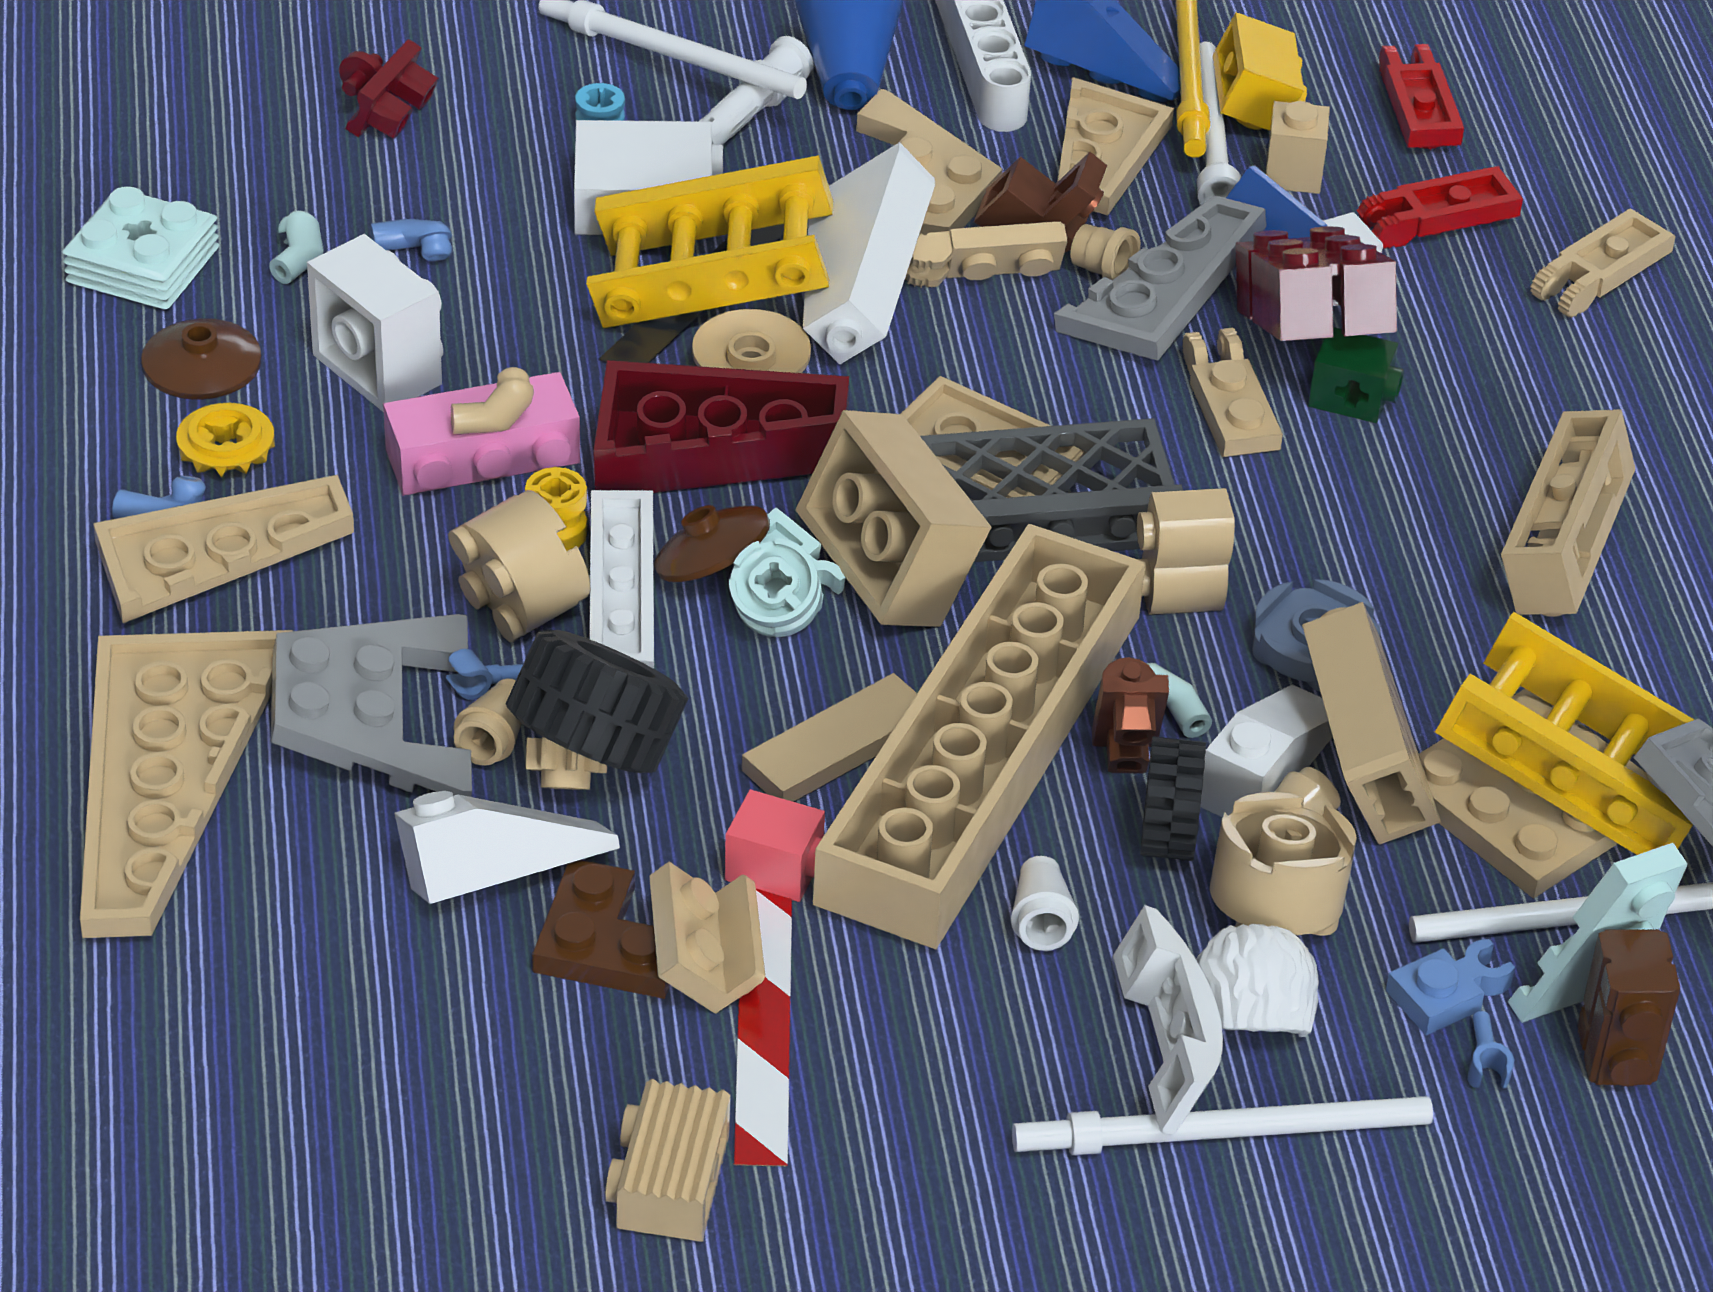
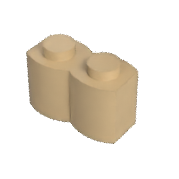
M1226 488L1152 492L1147 512L1138 513L1137 537L1140 550H1143L1142 559L1138 560L1146 562L1142 596L1145 598L1149 615L1223 610L1227 597L1228 564L1230 563L1233 551L1235 528L1234 514Z

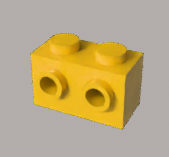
M1235 12L1212 55L1220 113L1235 118L1247 128L1254 130L1264 128L1270 131L1274 101L1292 103L1296 101L1305 102L1307 87L1303 85L1301 74L1302 58L1298 56L1295 33Z

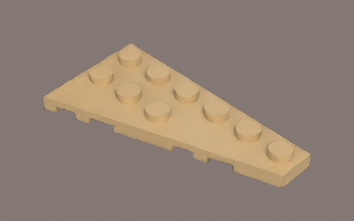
M293 630L98 636L80 911L82 938L152 936L272 694V658L276 634L292 632Z

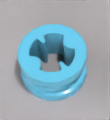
M593 83L578 90L575 96L576 120L625 121L623 110L625 96L618 87L606 83Z

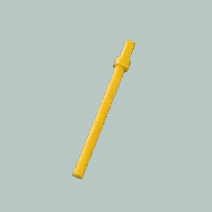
M1176 0L1181 103L1176 111L1177 128L1183 135L1184 152L1189 157L1197 158L1206 151L1205 134L1210 128L1209 107L1203 101L1197 0Z

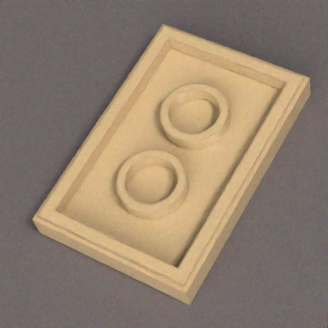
M939 376L901 413L919 436L1051 426L942 376ZM1075 446L1059 447L1055 450V452L1074 462H1077L1087 453ZM1015 450L1000 451L995 455L1015 467L1027 458V456ZM956 455L936 456L942 465L954 471H958L967 462ZM1042 464L1031 473V475L1050 485H1053L1063 476ZM980 469L971 477V480L991 490L1003 480L983 469ZM1016 487L1006 498L1036 495Z

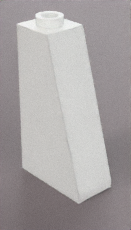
M900 142L829 185L833 198V215L808 219V235L815 234L829 277V287L805 291L803 329L839 365L886 337L935 187V178Z

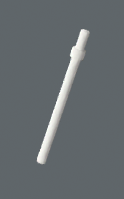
M540 0L539 11L542 15L567 22L573 31L588 36H595L600 33L795 99L802 98L807 89V81L803 77L606 13L601 5L586 0H577L576 2L569 0Z
M1713 882L1678 886L1675 892V899L1669 906L1666 914L1713 909ZM1588 896L1410 916L1409 932L1412 942L1419 943L1577 925L1573 916Z
M1424 1096L1195 1111L1188 1114L1173 1136L1160 1132L1156 1114L1100 1118L1098 1111L1071 1112L1067 1114V1120L1013 1123L1012 1142L1015 1152L1069 1148L1071 1155L1100 1154L1102 1146L1429 1125L1433 1120V1108L1430 1097Z

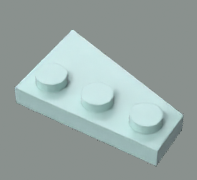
M1674 843L1615 862L1574 914L1573 919L1579 926L1577 932L1563 944L1548 948L1538 961V965L1544 972V975L1535 986H1519L1509 999L1508 1003L1521 1023L1583 1001L1598 933L1603 932L1604 929H1660L1668 908L1675 899V892L1688 865Z

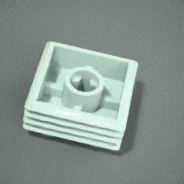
M135 187L117 188L63 249L62 253L67 255L63 262L68 264L64 271L69 274L65 280L75 285L166 310L171 307L218 249L219 243L215 241L219 235L214 233L218 226L213 224L217 220V216L196 210L195 206L189 202H167L144 195L141 190Z

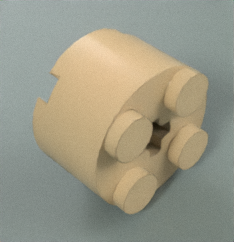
M527 490L504 500L448 533L450 544L458 558L462 561L466 571L465 574L459 576V584L465 597L475 609H480L487 605L492 610L497 628L509 642H514L573 608L581 600L588 597L591 589L588 571L578 547L575 546L566 551L557 535L559 531L566 528L564 522L552 506L532 490Z
M1263 792L1240 798L1234 802L1232 813L1227 816L1225 812L1221 821L1210 882V893L1213 901L1222 912L1236 921L1235 927L1242 924L1247 926L1250 924H1263L1287 929L1295 935L1314 934L1326 936L1334 933L1343 912L1357 840L1355 829L1349 820L1340 812L1327 805L1324 807L1323 815L1303 808L1305 797L1291 793Z

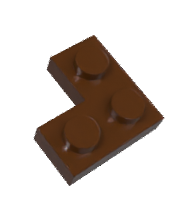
M583 860L567 864L532 954L533 973L662 999L666 998L670 984L658 977L654 926L624 920L635 890L634 870Z

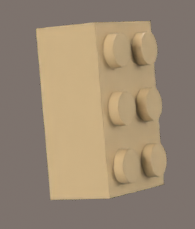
M843 410L795 509L834 563L840 567L843 575L881 625L941 627L992 528L903 414Z

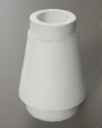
M1035 856L1026 860L1020 869L1011 924L1014 932L1027 946L1040 951L1054 950L1069 941L1078 925L1079 914L1060 872L1058 863L1047 856Z

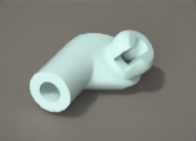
M296 210L291 212L290 215L280 221L278 227L279 233L286 232L287 238L284 240V243L289 245V247L272 259L269 267L274 278L283 284L292 282L307 270L308 261L324 253L319 222L305 211Z
M1147 663L1156 675H1168L1169 695L1166 705L1183 734L1188 738H1195L1205 734L1212 725V719L1193 686L1156 663Z

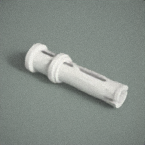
M790 36L779 37L770 46L769 54L763 60L755 61L805 79L813 73L814 69L813 57L809 49L801 41ZM742 81L739 86L724 97L698 122H712V144L723 145L761 109L776 106L787 96Z

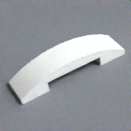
M1144 905L1113 954V959L1124 998L1149 1007L1164 1063L1148 1088L1160 1132L1173 1136L1192 1110L1219 1066L1223 1046L1222 1024L1212 989L1194 955L1157 909Z

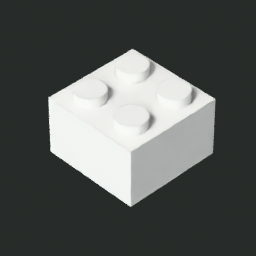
M366 234L307 262L313 356L382 412H384L383 403L416 398L442 385L441 357L443 356V346L440 340L439 313L442 304L439 291L430 281L422 279L400 262L393 252L385 250Z

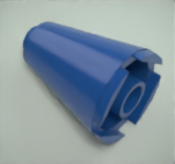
M795 0V6L813 57V63L823 95L829 103L845 110H856L864 107L878 94L903 0Z

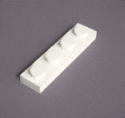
M591 490L590 640L624 653L654 669L653 491Z

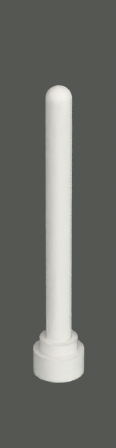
M1208 41L1200 43L1203 101L1208 105L1210 112V128L1205 134L1206 167L1197 178V193L1200 205L1214 195L1226 198L1241 178L1240 173L1228 163L1224 115L1220 113L1212 56L1216 47Z

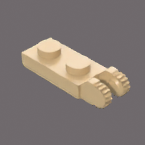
M1630 208L1559 252L1558 258L1548 263L1546 267L1544 266L1535 275L1530 286V292L1540 300L1545 301L1550 296L1558 294L1568 279L1574 281L1575 283H1571L1563 292L1558 303L1559 311L1573 318L1578 313L1581 314L1586 311L1596 296L1602 297L1671 253L1676 236Z
M1060 221L957 228L945 232H930L927 235L921 233L918 236L905 280L908 281V284L914 285V287L920 286L922 288L923 285L938 287L946 277L984 280L999 274L1022 273L1025 276H1040L1050 271L1060 270L1067 245L1065 225L1061 224Z
M1225 328L1218 331L1217 349L1222 361L1209 363L1207 346L1204 340H1202L1200 332L1185 333L1182 339L1184 359L1191 375L1190 385L1221 456L1228 457L1281 450L1283 433L1249 359H1244L1242 342L1235 328Z

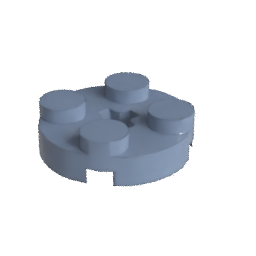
M1313 579L1312 589L1300 588L1292 590L1293 581L1280 584L1269 590L1260 599L1256 607L1253 625V656L1260 663L1269 665L1279 673L1307 682L1312 689L1320 691L1302 624L1321 618L1323 614L1332 609L1350 607L1363 602L1380 637V623L1377 625L1373 619L1375 609L1369 600L1358 591L1334 581Z

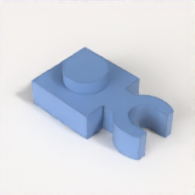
M1482 939L1470 944L1465 951V956L1457 961L1443 948L1389 972L1386 992L1427 1036L1481 1011L1484 995L1495 996L1506 992L1512 985L1515 966L1509 962L1498 968L1486 967L1485 965L1491 962L1494 944L1490 939Z

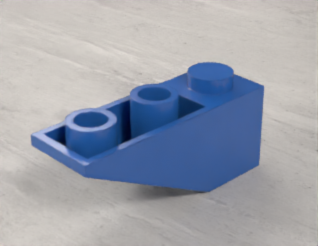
M1036 0L1024 46L1041 52L1040 58L1044 61L1059 66L1077 65L1090 70L1089 76L1097 81L1108 84L1123 82L1139 88V95L1156 102H1168L1181 95L1179 67L1116 0Z

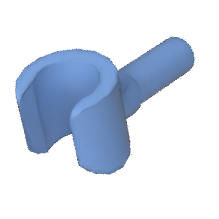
M460 649L452 653L448 660L458 674L447 675L446 679L460 696L467 700H475L485 694L491 687V684H497L502 679L516 680L523 664L484 666L472 650Z
M1478 1011L1473 1015L1477 1047L1469 1067L1468 1083L1472 1087L1479 1088L1483 1073L1482 1069L1490 1068L1497 1071L1502 1080L1501 1087L1506 1088L1514 1067L1513 1054L1506 1046L1494 1042L1489 1014L1486 1011Z

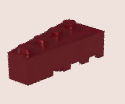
M607 360L593 450L595 490L653 491V493L813 474L843 410H849V376Z

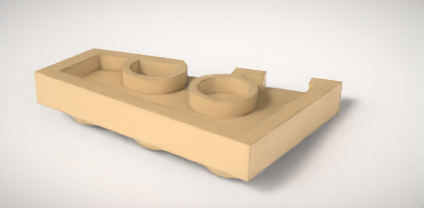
M1072 77L1058 181L1089 152L1093 153L1107 164V168L1099 187L1104 191L1103 197L1092 212L1108 216L1172 127L1174 108Z

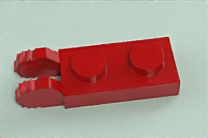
M1415 44L1411 55V64H1402L1397 48L1394 45L1382 46L1379 52L1380 72L1407 147L1434 149L1439 146L1462 145L1463 122L1440 62H1435L1428 44Z
M1499 166L1400 185L1397 186V189L1380 192L1378 195L1373 194L1370 197L1367 196L1365 200H1362L1356 211L1368 228L1374 227L1372 232L1383 243V249H1390L1392 246L1395 248L1405 246L1416 235L1418 237L1436 235L1446 231L1519 217L1523 198Z

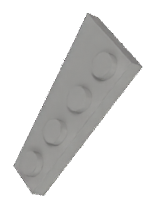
M1214 195L1165 231L1166 241L1160 246L1150 249L1142 248L1128 259L1129 268L1114 280L1104 276L1088 288L1089 298L1080 305L1074 307L1068 303L1055 312L1056 332L1158 361L1236 265L1235 242L1253 241V233L1263 231L1266 228L1265 208Z

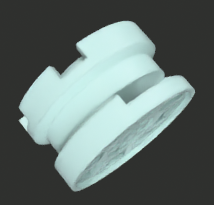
M775 538V541L763 543L756 541L747 546L737 556L733 563L734 568L729 579V588L737 612L749 628L765 636L784 637L801 631L812 622L821 605L822 588L813 559L803 547L787 539Z

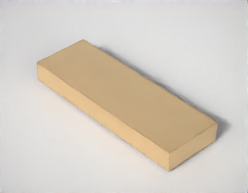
M892 673L742 754V771L768 795L794 802L876 757L917 693L895 673Z

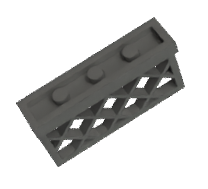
M1154 418L920 436L935 456L956 455L967 461L958 471H954L946 466L944 467L965 494L972 499V503L992 527L974 562L1005 560L1028 524L1111 551L1140 549L1137 537V517L1139 512H1147L1151 493L1183 491L1181 484H1174ZM1144 441L1146 449L1135 458L1114 446L1118 442ZM1075 446L1087 453L1077 462H1074L1055 452V450L1059 447ZM1015 450L1027 456V458L1015 467L995 455L1000 451ZM1101 459L1122 470V472L1115 479L1110 480L1090 469ZM1042 464L1063 476L1053 485H1050L1031 475V473ZM980 469H983L1003 480L991 490L971 480V477ZM1135 478L1152 485V487L1126 488ZM1076 482L1093 490L1066 493ZM1016 487L1036 495L1006 498Z

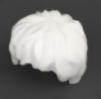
M1242 924L1237 927L1230 925L1217 933L1208 942L1207 947L1197 956L1196 960L1205 974L1217 1003L1222 1029L1249 1030L1253 1032L1260 1030L1268 1032L1284 1031L1298 1033L1299 1037H1306L1307 1034L1311 1033L1319 1000L1317 965L1308 948L1291 931L1263 924H1250L1249 926Z

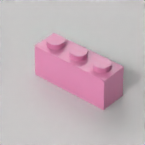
M561 372L529 377L530 384L534 388L532 402L508 430L502 432L453 434L451 426V404L485 402L496 389L497 383L383 403L385 450L402 495L530 473L545 468L579 464L580 417Z

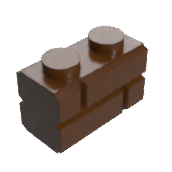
M1604 929L1603 932L1598 933L1583 998L1584 1006L1581 1007L1577 1024L1581 1048L1585 1051L1584 1062L1588 1081L1596 1083V1085L1621 1086L1651 1085L1657 1081L1681 989L1676 966L1672 964L1673 954L1668 933L1662 932L1660 929Z

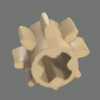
M545 737L527 738L525 769L541 771V788L590 790L591 773H607V765L579 755Z

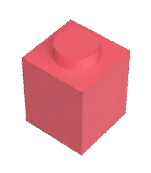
M750 789L726 832L725 881L732 882L744 874L755 882L756 889L800 902L811 879L814 878L815 849L824 836L825 811Z

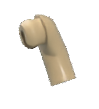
M517 367L506 368L497 375V387L485 402L451 404L452 433L469 434L508 430L532 402L534 388L530 384L528 374L523 369Z

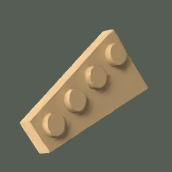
M338 475L93 523L95 542L122 623L354 533L353 512Z

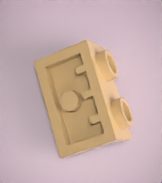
M671 862L666 863L649 875L659 978L715 1014L763 982L765 979V967L756 886L752 879L743 874L715 893L704 880L697 877L693 878Z

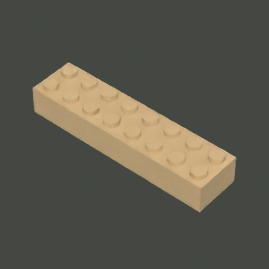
M1032 524L1027 525L816 847L813 891L814 906L927 947L938 948L1100 683L1103 671L1114 660L1138 621L1146 562Z

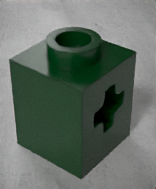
M1333 327V337L1324 339L1315 360L1308 407L1377 424L1386 401L1396 403L1400 393L1404 369L1395 367L1399 343L1368 335L1344 336L1342 335V329Z

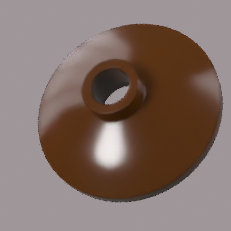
M210 318L185 320L163 328L148 340L142 352V370L146 379L155 388L168 395L193 400L218 398L231 394L252 381L261 366V349L256 338L248 330L232 322Z
M706 505L694 509L681 520L683 528L675 533L658 552L654 561V568L658 576L668 582L691 581L718 572L733 564L737 556L747 546L756 541L760 543L764 539L770 528V519L763 508L752 505L728 507L716 510L712 505Z

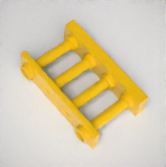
M819 155L596 197L595 215L610 255H616L614 272L587 276L586 285L603 328L829 287V277L815 234L807 236L808 219L833 215V198ZM784 224L783 240L750 246L751 230ZM728 234L726 251L694 257L695 240ZM672 245L670 261L638 267L640 250Z
M1513 611L1483 664L1495 670L1497 674L1491 683L1487 684L1470 673L1459 688L1435 733L1636 855L1670 843H1674L1678 849L1693 824L1665 793L1656 788L1647 779L1628 769L1626 765L1632 755H1636L1649 737L1694 719ZM1520 686L1554 706L1546 719L1512 699ZM1576 720L1610 740L1603 753L1569 733Z

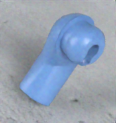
M400 219L370 224L371 239L385 250L422 247V257L428 261H440L448 258L452 253L449 239L453 235L449 227L441 221Z
M180 476L172 481V494L168 496L154 497L120 489L113 501L112 515L114 519L203 502L205 501L202 498L206 486L199 478Z

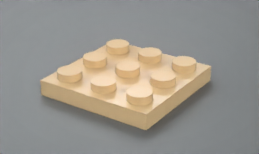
M1526 689L1512 697V699L1545 719L1554 707ZM1577 720L1569 731L1570 734L1602 753L1608 743ZM1445 738L1419 753L1441 821L1439 824L1533 899L1618 844ZM1629 760L1626 767L1650 781L1647 773Z

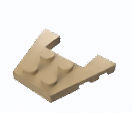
M881 89L857 113V132L892 145L900 142L935 178V187L919 235L921 233L927 235L930 232L950 231V229L964 228L977 214L987 188L1002 174L1001 167L885 89Z

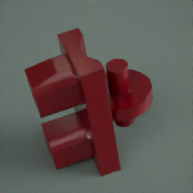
M407 39L384 65L383 59L376 53L368 54L362 51H354L343 59L339 65V75L343 82L342 90L348 96L357 95L359 110L347 122L346 130L360 137L371 125L393 140L399 135L409 121L413 108L398 99L397 96L421 110L431 99L439 80L438 77L416 64L422 47Z

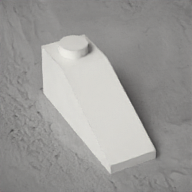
M1290 685L1237 712L1206 749L1201 808L1221 817L1226 812L1228 816L1233 811L1235 801L1255 793L1275 792L1289 772H1300L1303 768L1309 767L1333 737L1323 699L1297 686Z
M450 791L424 794L413 800V808L395 812L411 889L429 904L620 848L618 835L597 821L463 795L453 796V793Z

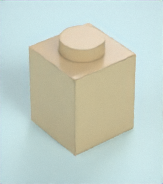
M1274 101L1265 174L1284 190L1320 194L1328 139L1330 107L1313 105L1303 101L1292 103Z

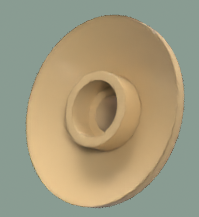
M739 309L719 314L706 321L695 333L692 342V355L695 364L701 367L802 373L810 361L811 344L804 329L784 315L760 309Z

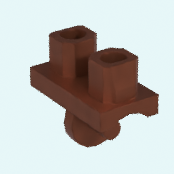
M1130 657L1117 659L1108 664L1102 674L1092 726V746L1107 747L1108 772L1111 773L1147 772L1149 747H1151L1152 737H1159L1169 695L1168 675H1156L1152 668L1140 659Z

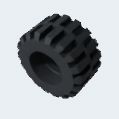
M540 630L533 641L506 701V707L529 729L579 755L628 772L652 773L657 770L689 698L678 684L669 677L624 653L566 631Z

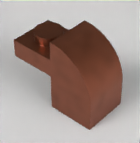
M1089 152L1055 184L1020 156L987 188L974 222L980 227L1061 221V224L1065 225L1067 245L1065 252L1071 250L1076 232L1082 225L1086 224L1089 214L1096 208L1103 197L1104 191L1099 187L1107 164Z

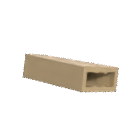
M1361 602L1350 607L1332 609L1323 614L1321 618L1302 624L1346 784L1378 844L1380 845L1441 823L1379 634L1364 603Z

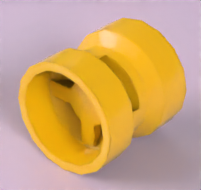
M560 467L545 468L533 473L526 481L525 491L532 490L538 493L560 516L566 528L559 531L557 535L566 551L575 546L579 548L585 542L587 536V517L584 511L587 503V485L584 478L573 470Z

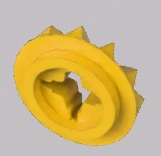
M217 403L199 408L182 420L176 432V441L181 461L193 462L197 473L216 469L221 478L227 470L233 469L247 474L251 463H266L268 450L275 447L274 427L270 419L260 410L239 403ZM236 438L237 443L230 442L231 439ZM215 441L220 442V443H223V444H221V445H216V444H215Z

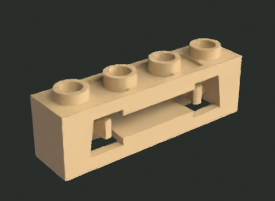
M1622 409L1565 411L1562 413L1501 553L1517 614H1542L1548 617L1577 614L1635 472V464ZM1540 530L1537 538L1531 537L1528 540L1530 531Z

